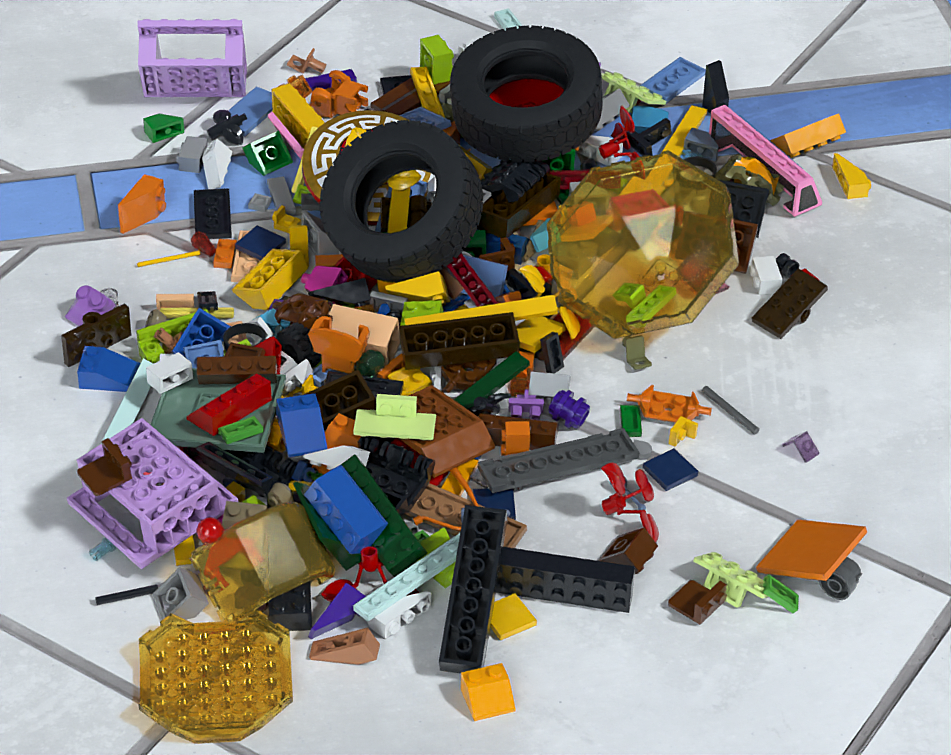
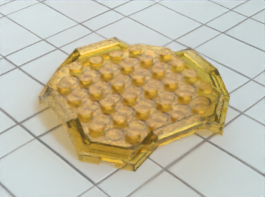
M258 609L251 611L237 621L192 623L170 613L160 621L158 628L154 631L149 630L139 638V710L172 734L192 743L241 741L263 728L293 702L290 631L279 623L274 624L269 621L268 616Z

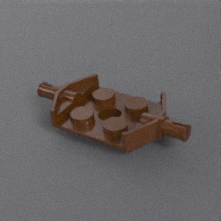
M297 293L283 302L274 301L272 307L277 309L275 318L278 324L281 323L282 319L303 324L304 328L310 329L321 316L331 317L333 321L332 315H327L330 306L327 300Z
M496 359L451 364L445 368L442 366V376L448 383L442 389V392L450 393L453 389L467 390L489 373L496 365ZM465 368H472L473 371H468V372H467V371H465L464 369H465Z

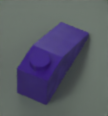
M346 583L311 628L308 637L313 639L352 621L357 614L353 610V605L366 596Z

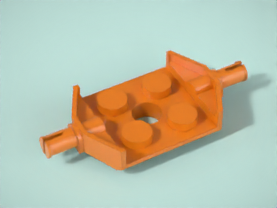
M651 385L641 395L629 393L627 395V401L638 403L643 416L646 418L676 423L680 416L693 420L699 414L711 416L712 408L699 405L694 392H692L691 397L653 391L654 385Z

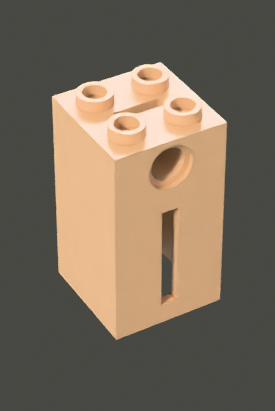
M333 304L331 311L327 314L333 317L332 330L344 332L357 339L359 325L368 327L370 331L367 346L362 353L359 364L379 367L380 369L389 364L395 357L400 345L398 318Z

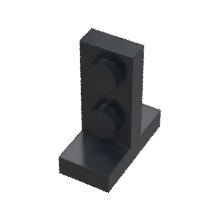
M664 118L640 134L636 131L634 133L626 132L630 146L646 160H649L653 157L652 145L672 134L670 120Z
M514 268L508 270L507 285L514 291L519 290L522 300L534 298L538 294L521 273ZM546 282L543 285L545 291L540 297L552 295V285Z
M551 332L540 339L542 348L535 352V358L540 361L544 360L546 373L555 374L564 367L558 333ZM519 348V351L530 352L525 349Z

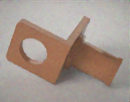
M313 48L306 60L292 55L287 66L304 74L309 67L323 73L327 64L314 58L315 49ZM293 61H298L302 65L296 66L294 65Z
M160 328V330L158 329L155 332L154 337L163 343L162 349L165 354H170L183 332L181 331L172 337L163 328Z

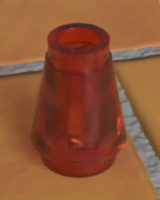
M197 232L192 236L191 243L194 248L208 257L216 253V248L205 233Z

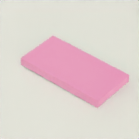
M273 112L269 113L267 117L301 159L304 152L302 146Z

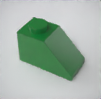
M158 113L143 118L144 132L153 143L184 133V119L182 117Z

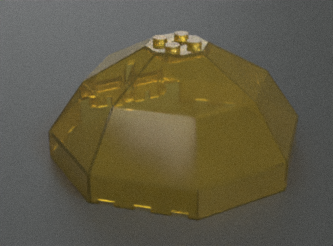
M669 150L663 151L659 155L637 157L636 160L628 162L623 160L611 163L610 166L593 167L546 224L549 237L550 272L557 283L558 302L583 319L591 318L590 324L613 339L693 323L739 265L731 195L726 185ZM663 274H665V278L663 280L658 281L659 279L657 277L659 275L662 276ZM624 282L642 284L646 297L659 285L676 287L677 293L650 320H636L627 323L626 316L632 309L626 302L617 301L612 296Z

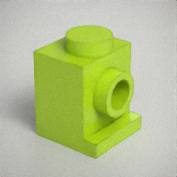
M154 336L138 341L139 356L142 360L144 358L154 364L160 361V354H165Z

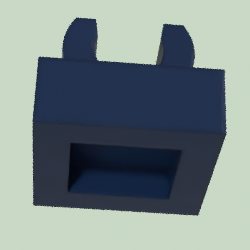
M299 460L292 479L297 482H314L309 477V472L317 473L318 470L312 467L313 464H310L309 460Z

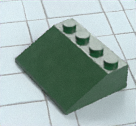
M297 481L294 482L293 485L321 542L346 571L362 561L361 553L350 554L304 496L310 485Z

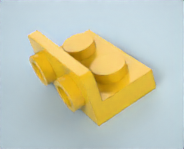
M405 367L388 375L390 380L404 381L402 396H409L432 385V380L420 368L405 370Z

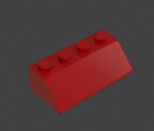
M256 373L186 416V419L212 436H215L219 433L218 428L235 423L272 400L271 381Z

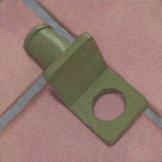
M642 335L635 337L626 336L623 338L622 345L626 348L627 363L634 370L652 366V363L645 357L644 337Z

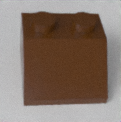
M643 527L617 536L598 561L635 566V574H638L644 569L643 565L646 561L654 556L653 552L658 545Z

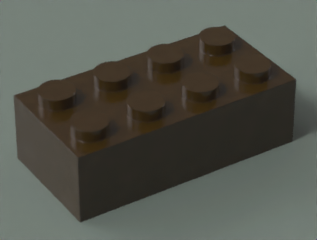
M359 370L303 394H316L324 430L327 429L328 425L339 413L355 420L358 409L376 410V399Z

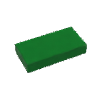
M620 405L621 428L625 429L629 437H642L640 406Z

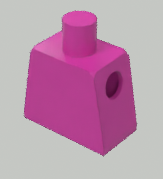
M315 266L311 274L304 273L302 275L301 282L305 284L306 291L311 292L346 283L348 276L341 268ZM327 301L331 307L335 304V302Z

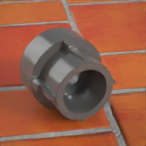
M846 557L827 581L819 580V584L830 597L837 600H845L855 590L862 575L861 569L854 560Z

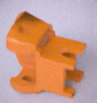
M333 70L329 73L332 87L327 89L315 88L312 92L310 106L321 117L332 118L336 114L342 115L355 112L361 105L368 106V98L358 94L359 91L367 93L368 86L351 81L350 76H347L342 71Z
M321 316L313 324L308 336L314 352L322 354V372L326 373L328 369L347 374L354 372V365H359V359L367 346L370 336L368 327L359 325L357 339L344 332L332 330L331 317Z

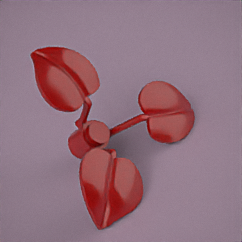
M621 105L620 119L625 127L619 122L616 123L611 134L613 139L600 145L599 151L604 159L613 155L615 158L618 156H629L635 173L645 178L643 161L635 151L632 153H618L620 151V143H623V147L626 150L630 149L626 132L634 133L635 131L631 115Z
M608 463L602 466L601 469L606 473L616 491L614 495L602 500V508L605 514L611 515L616 512L617 515L640 514L643 527L653 540L657 542L659 531L650 513L647 514L645 510H623L626 507L625 500L641 492L647 502L654 499L653 488L644 471L638 469L635 472V479L640 489L623 497L622 495L625 494V477L621 468L616 463Z
M365 547L361 550L362 561L358 563L359 571L354 584L345 579L336 580L325 588L321 596L327 601L332 602L346 583L356 589L359 585L363 569L367 572H373L378 569L383 583H387L381 568L384 565L378 558L377 549L375 547ZM415 589L406 596L417 594L419 591Z

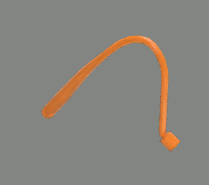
M455 467L449 470L467 492L474 506H478L471 488L458 468ZM419 515L413 518L415 525H419L425 520L452 530L461 531V527Z

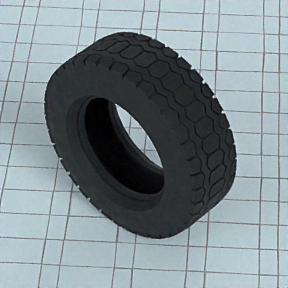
M529 25L519 26L518 29L516 26L506 28V31L500 29L494 31V34L491 32L483 36V39H477L473 44L465 48L458 56V59H456L452 68L450 94L456 128L470 146L483 154L487 153V156L498 157V159L504 161L511 159V162H522V160L524 162H535V159L538 162L548 160V157L552 159L560 156V153L564 155L570 152L571 149L574 150L581 143H584L595 131L601 119L603 108L602 75L597 57L587 44L569 33L566 34L565 31L559 29L554 31V28L545 26L542 29V26L531 25V28H529ZM524 79L548 81L560 86L564 90L557 99L549 103L524 108L505 106L489 97L498 87Z
M414 120L397 121V123L395 121L385 123V126L383 124L372 128L373 132L369 129L361 134L362 138L358 136L351 141V146L347 145L340 152L342 156L338 154L332 163L334 166H330L326 174L327 177L324 179L323 189H321L320 215L324 229L341 254L356 269L371 278L398 283L431 274L430 272H438L443 269L442 265L446 267L454 261L452 257L457 258L464 251L462 247H467L471 241L470 237H473L477 230L476 225L479 226L483 210V190L479 175L456 141L434 125ZM409 170H422L435 175L436 193L433 203L427 213L417 223L405 230L394 233H380L369 229L367 222L368 207L373 195L385 181L396 174Z

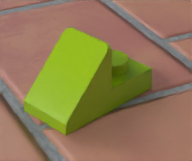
M625 282L612 295L617 301L626 302L632 310L646 298L645 289L642 284Z

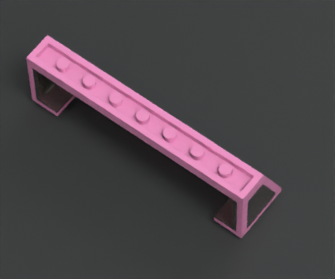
M726 105L711 110L709 134L717 143L718 152L733 147L744 157H753L759 160L768 168L770 173L779 175L778 182L784 186L783 190L792 197L791 201L784 203V209L795 217L822 205V200L812 176Z

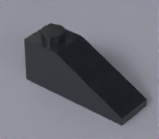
M720 60L706 65L702 107L708 109L707 111L710 114L711 110L723 105L728 107L729 94L722 61Z
M365 278L308 292L309 296L347 306L354 304L355 308L366 305L365 301L371 300Z

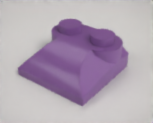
M84 285L77 290V299L70 307L65 318L80 326L83 324L82 318L86 313L97 312L102 315L112 310L116 305L103 293L91 286Z

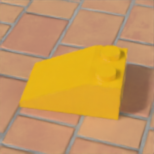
M439 271L385 286L386 291L390 295L408 298V302L433 300L441 301L442 306L450 302L446 282Z

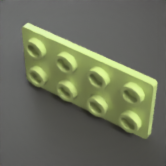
M601 73L602 80L609 83L605 95L620 88L630 105L626 108L629 113H632V108L636 106L638 99L647 104L665 105L667 102L662 99L661 95L650 93L648 88L637 86L635 81L624 79L620 73Z
M377 394L376 410H357L353 434L363 437L378 436L381 438L433 440L436 414L416 413L417 396Z
M716 552L694 557L693 562L710 570L704 587L711 589L719 581L727 584V598L725 601L737 608L741 607L747 591L760 598L768 597L763 593L765 581L758 578L756 573L741 569L740 565L736 562H728L722 559L723 556Z

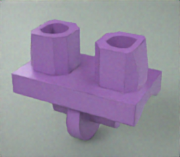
M525 389L524 395L517 394V398H509L508 412H510L511 417L522 418V412L530 413L529 419L540 420L541 413H543L544 399H536V395H528L529 389Z

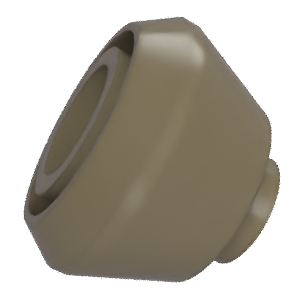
M158 309L152 310L148 315L145 328L168 321L167 317Z
M275 483L268 493L269 505L278 510L289 508L293 505L294 495L291 489L283 483Z

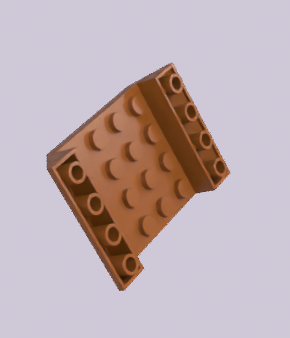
M433 385L409 395L417 396L416 413L436 414L434 439H398L419 454L425 456V458L428 457L435 460V467L432 473L434 478L495 449V444L483 420Z

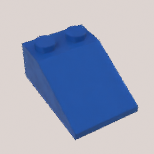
M198 308L172 352L175 354L179 352L185 357L183 347L217 340L223 342V335L231 326Z
M85 346L77 371L79 389L127 392L141 363L104 347Z
M315 393L276 399V417L288 457L302 456L328 449L320 407Z

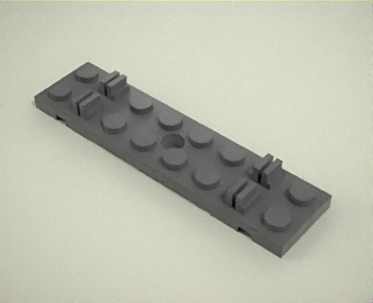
M621 428L609 431L608 435H603L602 433L595 434L586 438L501 456L500 460L496 461L493 458L480 461L477 468L492 493L512 488L515 492L517 488L522 490V486L601 468L608 463L618 464L639 459L640 452L625 429Z

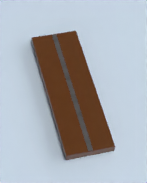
M412 78L371 102L372 109L396 115H402L422 105ZM450 81L434 84L437 95L450 84Z

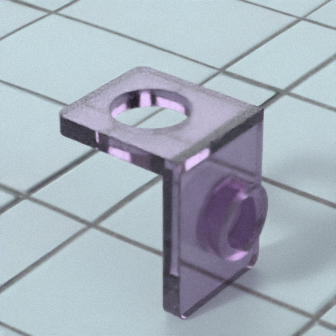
M807 431L793 436L782 444L784 447L794 443L805 463L819 455V451Z

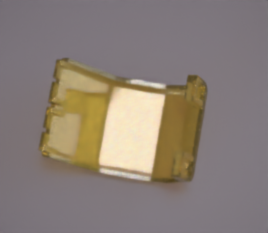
M293 501L275 505L233 524L223 531V535L218 542L203 544L192 551V556L189 558L195 571H200L198 576L205 590L209 589L207 594L214 608L218 607L216 612L222 624L226 623L228 625L234 624L272 598L314 579L317 580L319 585H322L335 575V566L319 539L303 505Z

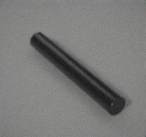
M158 585L95 597L96 604L101 605L153 594L158 589Z

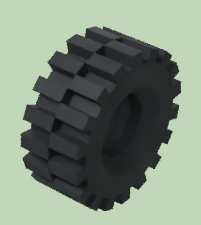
M293 323L277 333L276 339L282 345V351L293 358L297 365L305 359L309 361L311 367L319 364L321 354L314 352L308 336L309 329L307 327L304 328L303 324Z

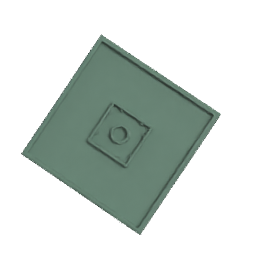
M192 368L193 379L161 394L150 425L173 445L197 448V446L206 442H211L223 450L264 453L276 415V399L282 396L286 375L277 374V383H271L272 400L241 419L244 420L255 416L263 426V432L230 444H226L219 433L212 436L188 421L186 416L238 384H199L197 368Z

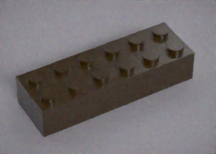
M547 173L527 192H524L525 194L519 200L508 203L504 191L500 190L483 203L482 216L479 226L476 225L477 229L485 230V233L493 234L498 238H508L559 197L561 178Z
M513 312L399 326L405 370L507 358L516 351L519 353L520 341Z

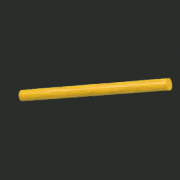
M200 251L138 262L137 267L200 255Z

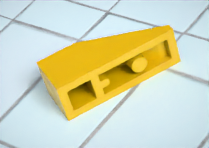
M834 153L832 168L847 199L868 197L871 181L867 178L865 172L838 153Z

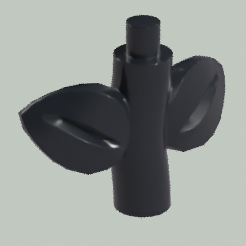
M218 110L213 114V121L216 125L209 128L207 133L212 141L223 135L226 141L242 145L243 133L239 126L243 125L242 122L247 120V116L243 113L240 116L236 114L231 117V113L228 110Z
M498 393L489 395L487 398L479 396L474 400V406L470 412L477 417L480 413L484 412L496 415L500 412L499 402L511 398V394Z

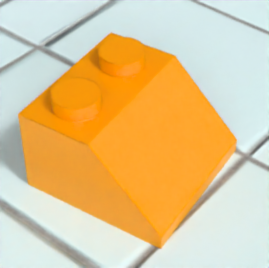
M502 663L461 672V692L474 721L515 712L516 708L510 680Z

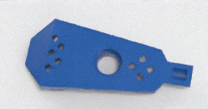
M463 294L450 300L445 306H442L443 312L455 310L458 306L465 304L464 302L470 299V296Z

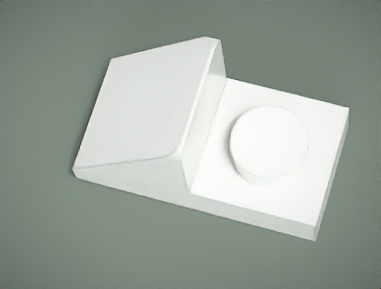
M307 359L284 374L286 375V383L282 392L283 395L293 391L299 384L302 386L308 376L313 375V369Z

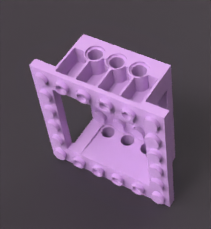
M138 20V67L144 97L246 96L247 61L242 20ZM158 34H226L225 59L162 58Z
M143 418L110 438L113 444H118L123 456H128L132 463V467H130L132 479L100 496H95L82 481L83 488L67 497V502L140 569H143L195 534L198 523L202 519L207 517L217 519L222 516L226 501L238 502L236 496ZM102 444L78 458V468L104 456ZM144 472L150 473L149 475H143ZM156 483H164L161 486L155 485ZM110 494L140 520L144 542L142 543L98 502Z

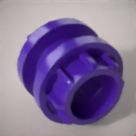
M561 390L551 401L548 409L549 414L552 415V419L556 422L561 418L564 419V426L568 429L571 427L575 429L580 428L590 412V406L586 404L587 400L583 397L578 400L573 399L574 392L571 390L567 392Z

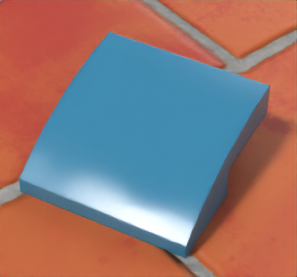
M634 106L631 117L634 122L635 131L641 133L664 118L668 119L669 112L649 106Z

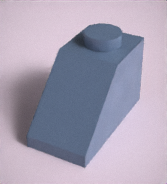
M691 128L684 141L683 153L704 157L716 162L718 145L708 132Z

